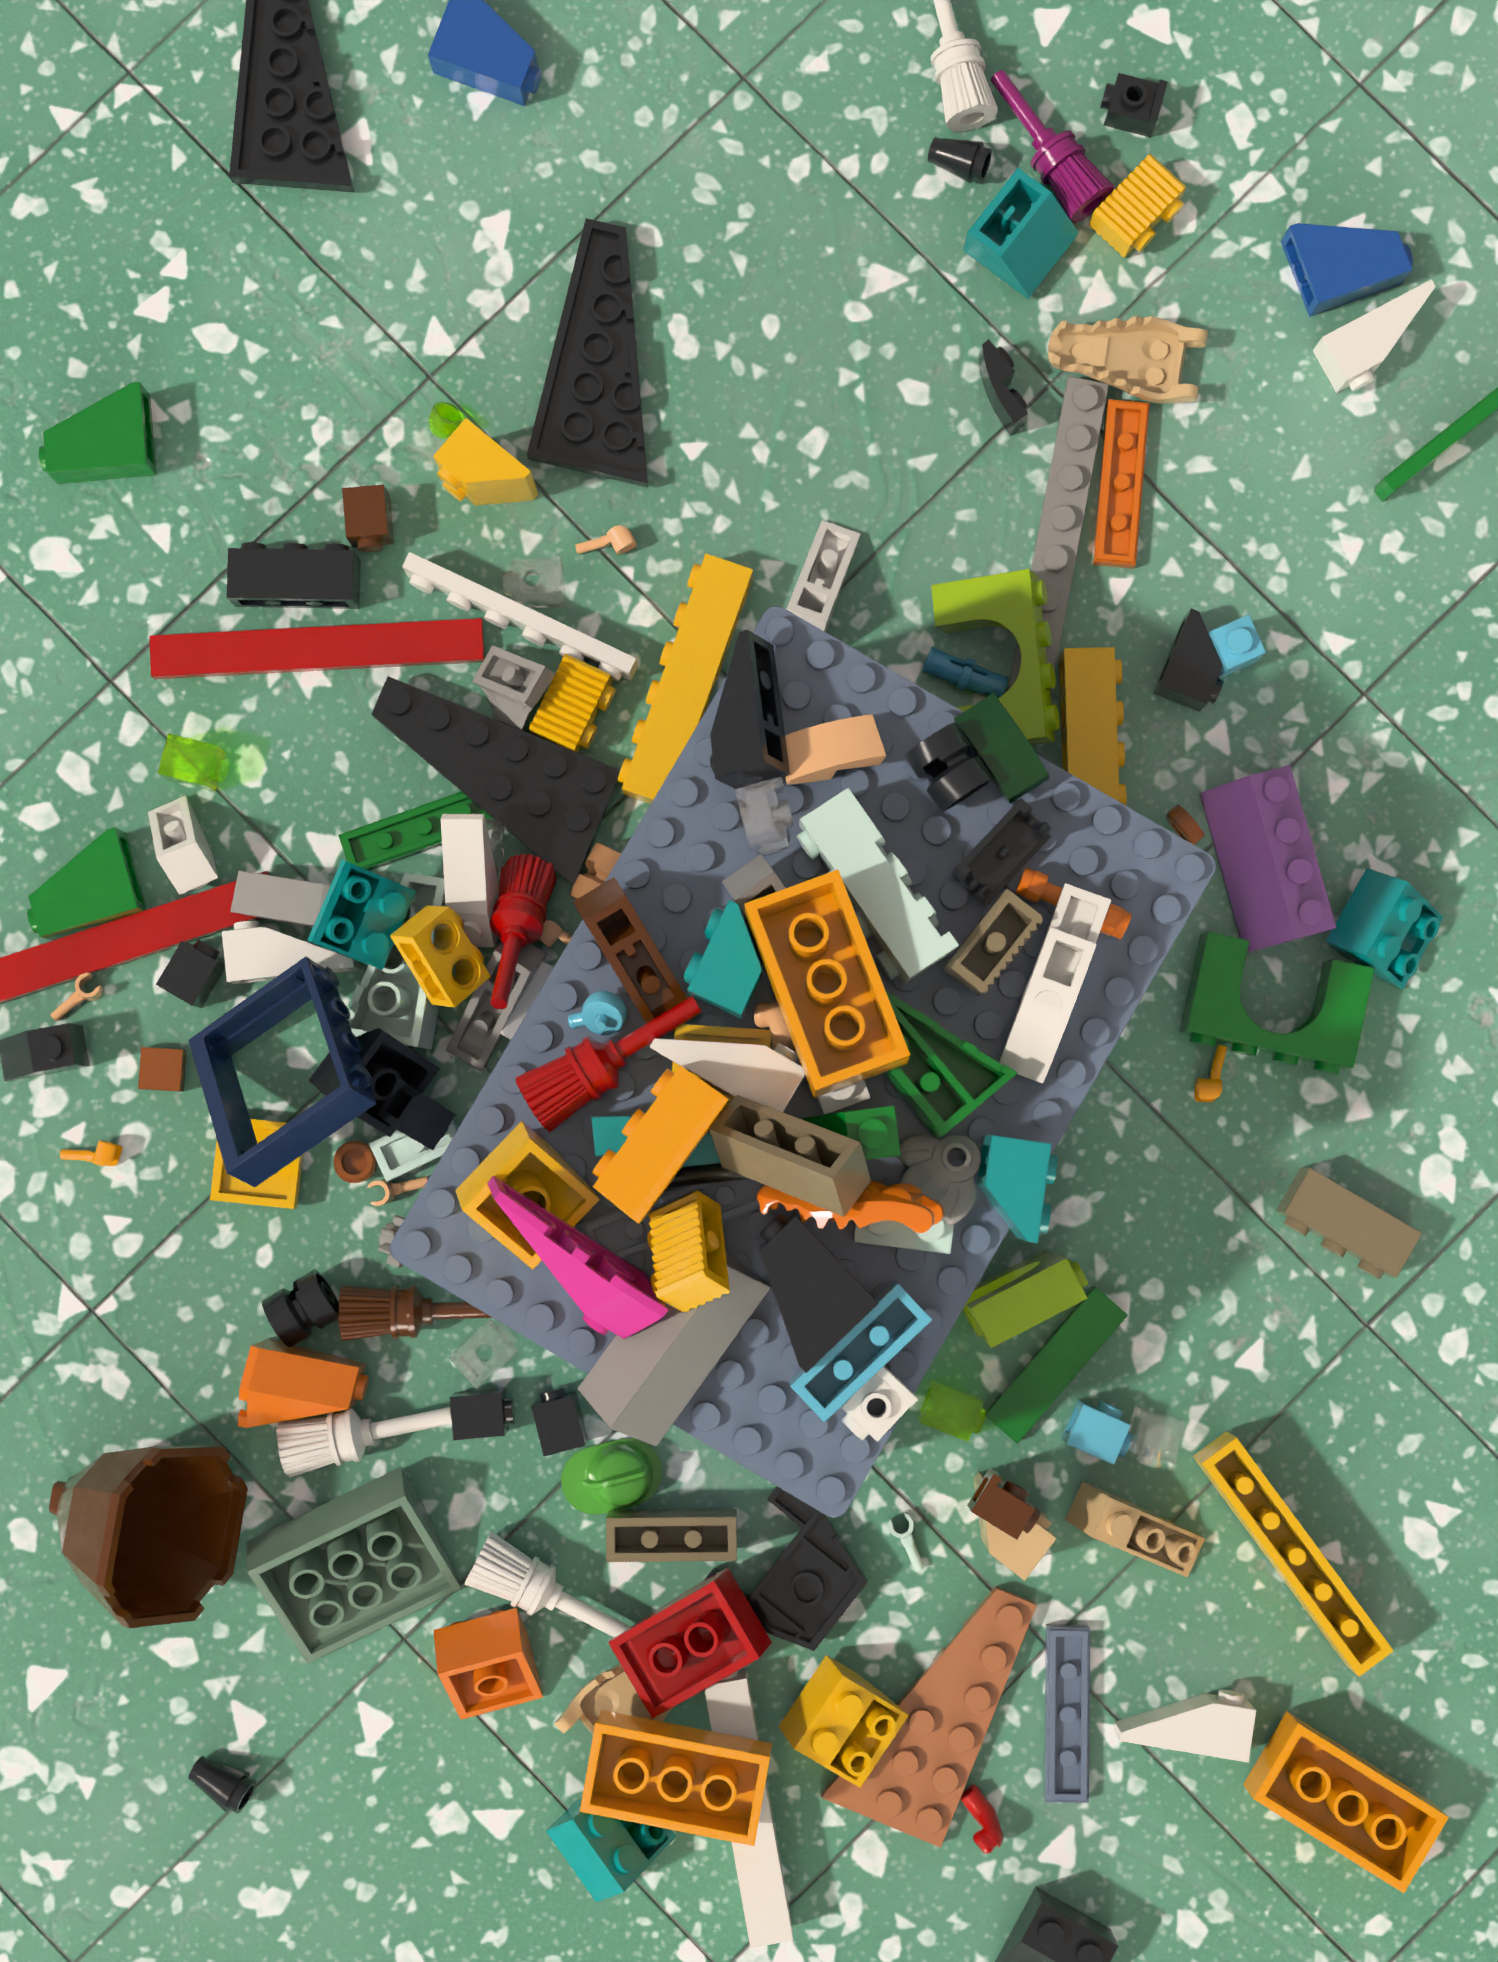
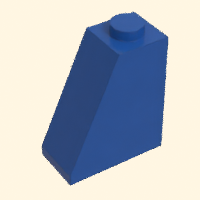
M449 0L428 53L433 73L525 106L529 93H536L542 76V70L538 68L535 50L483 0Z
M1297 223L1289 226L1281 240L1309 317L1399 286L1413 270L1411 250L1406 243H1402L1398 231Z

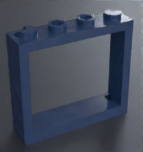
M307 956L188 1040L226 1172L253 1187L261 1184L376 1104L371 1088L373 1079L363 1065L359 1053L362 1050L361 1044L352 1033L348 1021L350 1012L341 1000L337 989L339 980L331 968L328 966L324 968ZM312 999L341 1086L257 1143L231 1056Z

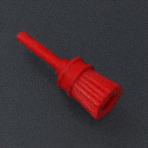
M526 854L515 855V857L510 856V859L506 860L505 865L501 867L499 897L495 901L494 913L490 921L492 931L504 944L490 1001L491 1006L496 1009H505L508 1005L520 949L526 944L538 941L543 934L547 916L546 906L556 884L557 877L555 876L556 872L553 864L546 863L545 860H542L540 857H534L532 854H527V856Z
M692 995L615 1043L610 1039L602 1044L587 1035L582 1038V1042L574 1047H567L565 1049L566 1055L515 1077L516 1084L534 1116L544 1129L550 1133L591 1099L597 1101L602 1098L601 1095L605 1092L618 1088V1069L627 1065L626 1058L651 1044L654 1038L659 1039L700 1014L702 1010Z

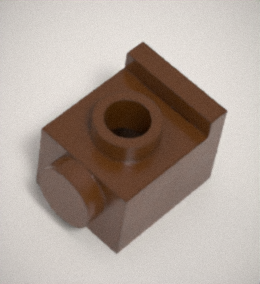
M989 1467L967 1506L972 1513L1018 1540L1022 1531L1028 1534L1032 1530L1040 1516L1041 1510L1027 1501L1030 1493L1014 1482L1007 1479L1004 1485L999 1484L1001 1476L997 1471Z

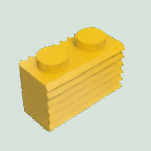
M1150 153L1095 209L1089 226L1098 235H1101L1103 240L1108 242L1109 246H1112L1115 251L1119 252L1121 257L1125 258L1134 248L1141 252L1156 235L1153 228L1162 219L1169 223L1182 209L1184 203L1181 201L1186 186Z
M565 653L545 693L544 699L541 701L540 707L530 724L529 729L531 733L579 753L581 746L588 749L598 729V726L592 723L599 709L603 711L608 709L616 691L615 688L611 687L613 682L611 674Z
M696 1190L650 1212L648 1216L651 1220L649 1222L651 1230L648 1232L647 1240L654 1254L651 1258L654 1261L652 1267L655 1273L651 1276V1285L657 1298L681 1312H689L690 1308H697L698 1305H705L706 1301H713V1298H721L722 1294H729L730 1288L721 1205Z

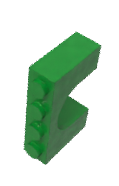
M1209 931L1200 935L1180 1027V1033L1191 1035V1043L1208 1047H1215L1216 1041L1232 1044V1052L1248 1056H1256L1257 1050L1273 1053L1272 1061L1295 1066L1298 1065L1299 1059L1314 1062L1313 1070L1339 1075L1340 1069L1354 1068L1374 968L1335 959L1323 962L1315 1002L1309 1017L1300 1027L1292 1032L1285 1034L1274 1033L1254 1023L1242 1005L1240 985L1250 940Z

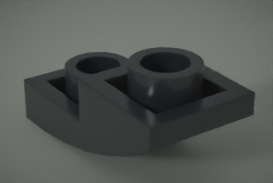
M988 339L982 344L979 354L982 382L994 412L1011 436L1024 426L1028 415L1026 411L1027 405L1018 391L1013 388L1011 390L1007 388L1011 384L1015 372L1013 360L1005 349L1000 346L996 348Z

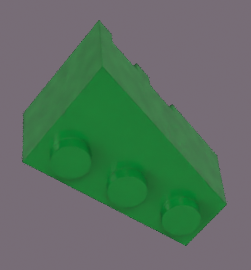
M886 991L910 1052V1057L907 1064L882 1074L934 1137L939 1138L955 1127L1018 1072L995 1061L979 1051L976 1046L958 1038L939 1026V1023Z

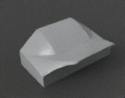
M492 645L472 682L478 685L487 695L494 719L522 730L531 710L545 692L555 673L546 666Z

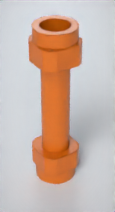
M1026 867L1016 887L1015 894L1033 903H1037L1041 899L1056 906L1063 888L1047 882L1048 875ZM1110 903L1100 932L1121 940L1129 925L1132 913Z

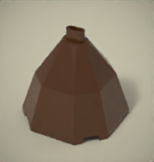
M154 1446L104 1453L68 1482L57 1481L54 1484L49 1511L57 1516L62 1554L81 1584L122 1626L138 1628L195 1621L204 1610L200 1601L214 1585L224 1586L233 1575L248 1488L241 1477L232 1473L227 1464L231 1457L224 1446Z

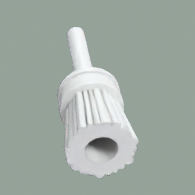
M933 0L943 37L939 40L940 47L934 51L930 60L932 67L936 71V83L941 86L945 123L952 133L980 129L986 123L995 120L996 113H998L997 104L984 74L986 65L981 57V45L975 39H965L964 33L958 31L951 0Z
M446 1407L373 1423L370 1418L362 1420L353 1408L341 1413H328L327 1417L293 1419L279 1422L276 1433L284 1473L291 1478L332 1463L340 1466L349 1461L360 1462L363 1459L366 1446L375 1445L376 1439L452 1424L451 1408Z
M492 1531L464 1585L512 1601L511 1606L514 1608L517 1606L527 1611L526 1614L530 1616L543 1607L551 1611L556 1607L612 1637L631 1627L562 1591L564 1586L556 1582V1566L552 1564L549 1566L543 1563L537 1556H534L532 1560Z

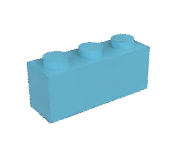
M895 1280L875 1298L879 1304L807 1373L801 1369L789 1380L790 1387L824 1423L932 1321L925 1311Z

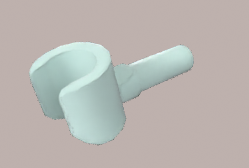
M904 1513L909 1521L907 1532L897 1533L893 1529L891 1519H889L888 1527L892 1535L900 1538L915 1572L924 1569V1564L912 1536L913 1520L910 1515Z

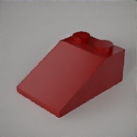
M727 1567L612 1638L608 1643L653 1719L759 1659L772 1644V1641Z

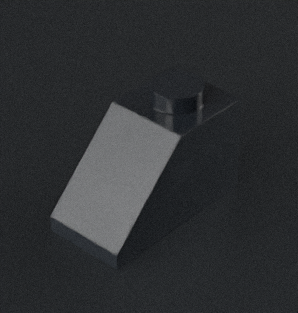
M1191 608L1184 616L1153 693L1200 712L1208 702L1215 703L1224 680L1218 678L1223 665L1199 611Z
M66 1023L24 1031L0 1040V1057L5 1082L90 1067L83 1025Z

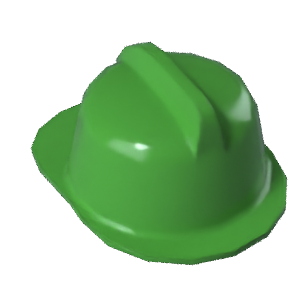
M635 1438L618 1439L587 1447L574 1453L565 1463L561 1474L562 1491L567 1501L574 1508L590 1515L605 1514L609 1510H622L634 1507L649 1500L658 1490L662 1478V1465L656 1451L646 1442Z

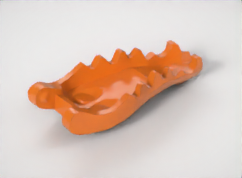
M871 1181L845 1217L767 1185H764L758 1191L756 1198L759 1201L762 1214H768L770 1208L772 1210L778 1209L781 1203L787 1211L798 1209L801 1222H807L810 1217H814L817 1227L820 1229L824 1228L829 1220L832 1222L836 1221L839 1229L845 1228L850 1220H854L859 1229L875 1222L887 1220L903 1223L917 1233H924L944 1219L945 1215L944 1206L940 1202L924 1195L920 1188L905 1183L893 1184L887 1187L880 1182Z

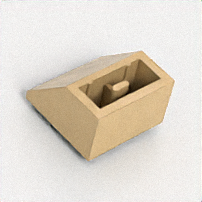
M979 1472L973 1479L975 1491L984 1478ZM1000 1480L999 1484L1004 1485L1005 1483L1003 1480ZM1042 1511L1032 1530L1028 1534L1022 1531L1018 1540L979 1517L981 1539L989 1553L1024 1581L1057 1539L1049 1529L1052 1522Z

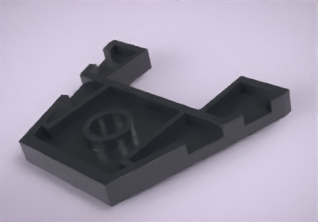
M777 1486L767 1500L798 1524L801 1529L751 1594L748 1595L743 1590L742 1592L766 1633L815 1651L867 1584L868 1580L827 1516ZM714 1567L704 1580L715 1575L719 1571Z

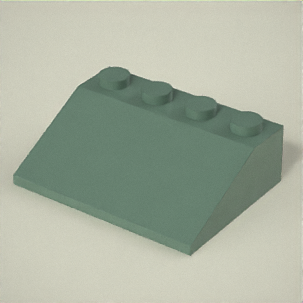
M402 1467L247 1541V1573L307 1664L462 1589L459 1578L430 1517Z

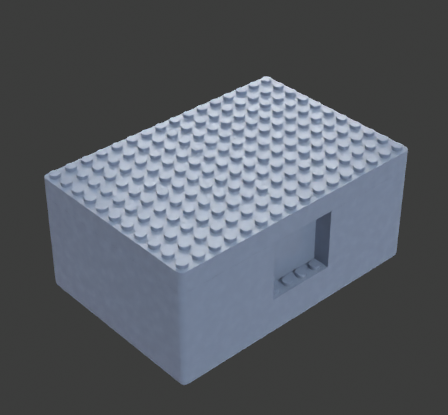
M780 606L768 608L753 633L774 646L785 735L835 720L873 714L886 753L885 759L880 765L837 770L831 780L787 785L785 777L745 792H740L716 780L710 764V757L712 755L710 734L725 685V678L605 882L615 877L686 997L689 998L690 995L687 989L690 984L685 982L683 976L693 954L698 952L703 955L710 940L705 938L706 935L704 934L709 919L716 907L724 910L729 900L735 902L722 881L760 854L776 873L785 888L828 873L829 871L820 857L817 856L811 859L800 844L797 835L803 831L799 827V820L849 788L883 836L886 844L882 847L887 854L892 852L907 870L912 881V885L909 886L914 895L919 893L922 897L925 896L935 910V916L939 922V925L935 928L939 934L943 936L950 931L959 944L951 954L903 984L898 976L891 980L884 972L876 958V955L882 951L872 936L866 939L885 991L939 1023V1026L958 1038L976 1046L979 1051L999 1062L1029 977L1034 969L1056 906L1041 899L1037 903H1033L1015 894L1016 887L1025 868L1028 867L1048 875L1047 882L1061 888L1066 883L1111 899L1110 903L1132 913L1131 920L1121 940L1102 932L1099 933L1096 941L1097 945L1044 1083L1042 1084L1016 1074L949 1132L937 1138L942 1140L949 1135H963L973 1140L980 1151L982 1135H994L1051 1144L1050 1154H1052L1216 869L1214 858L1204 850L1039 755L1038 757L1049 773L1050 779L1009 804L991 780L967 799L941 813L927 793V788L930 784L928 779H918L904 756L927 737L953 723L954 718L963 711ZM970 746L968 754L970 756H977ZM1022 798L1031 806V814L1039 822L1048 823L1051 828L1048 834L1051 838L1002 890L984 906L951 873ZM1008 889L1042 915L1043 923L1037 927V931L1031 934V938L1025 942V946L1018 950L1019 953L1012 958L1013 961L1006 965L1007 969L1002 971L1000 977L994 980V984L988 988V992L984 995L976 996L946 973L943 967L1001 894ZM741 909V914L762 968L761 980L742 1020L695 998L702 1012L683 1024L770 1030V1027H757L754 1022V1009L760 1002L771 1003L772 1000L777 1001ZM582 919L390 1244V1253L398 1262L589 1374L616 1334L610 1330L606 1335L600 1334L585 1323L582 1319L584 1313L545 1263L541 1261L532 1270L462 1211L455 1191L506 1136L523 1121L552 1146L600 1198L574 1228L584 1233L581 1223L619 1210L617 1206L593 1188L599 1177L593 1174L592 1171L603 1156H595L592 1117H632L638 1108L646 1113L657 1098L650 1091L667 1068L672 1071L673 1061L650 1048L651 1044L647 1045L626 1058L627 1065L618 1069V1088L605 1092L601 1095L602 1098L597 1101L591 1099L550 1133L544 1129L534 1116L515 1081V1077L566 1055L565 1049L567 1047H574L582 1042V1038L587 1035L602 1044L610 1039L615 1043L646 1024ZM597 991L615 993L624 1001L627 1008L626 1022L618 1032L612 1035L596 1034L586 1026L572 1029L568 1023V1016L572 1013L582 1012V1006L586 999ZM675 1029L659 1039L674 1040ZM882 1073L865 1079L870 1099L827 1113L833 1114L894 1106L899 1145L916 1135L926 1134L934 1137ZM804 1075L784 1113L796 1118L826 1115L823 1113L817 1097L814 1098L806 1075ZM953 1150L948 1154L947 1160L953 1166H961L965 1163L966 1156L960 1150ZM897 1156L866 1160L871 1181L880 1182L887 1187L893 1184H900L904 1173L909 1169ZM977 1173L973 1177L976 1199L967 1215L954 1224L950 1254L854 1242V1220H850L843 1229L838 1228L836 1221L832 1222L829 1220L822 1229L817 1227L816 1221L803 1222L874 1298L879 1296L895 1280L932 1319L928 1325L884 1365L913 1393H915L1009 1230L1008 1225L976 1184ZM678 1187L666 1188L664 1192L670 1191ZM781 1203L778 1209L772 1210L770 1208L768 1214H762L760 1209L723 1222L725 1251L769 1284L771 1283L759 1251V1246L765 1241L760 1236V1232L780 1213L786 1219L795 1213L800 1219L798 1209L787 1211ZM651 1250L624 1259L649 1275L650 1279L652 1274L655 1273L652 1267L654 1261L651 1258L654 1254ZM771 1287L674 1421L673 1425L826 1516L832 1518L840 1517L847 1511L899 1419L877 1442L870 1434L863 1441L842 1422L847 1413L841 1407L825 1423L790 1387L789 1380L801 1368L796 1359ZM874 1398L867 1404V1411L871 1415H880L885 1410V1402L880 1398Z

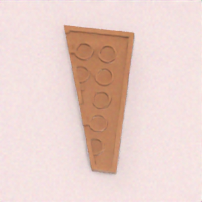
M995 1586L964 1622L962 1629L946 1648L943 1647L937 1654L930 1667L920 1678L916 1679L896 1703L909 1716L861 1788L838 1775L821 1792V1798L941 1848L1036 1609V1603Z

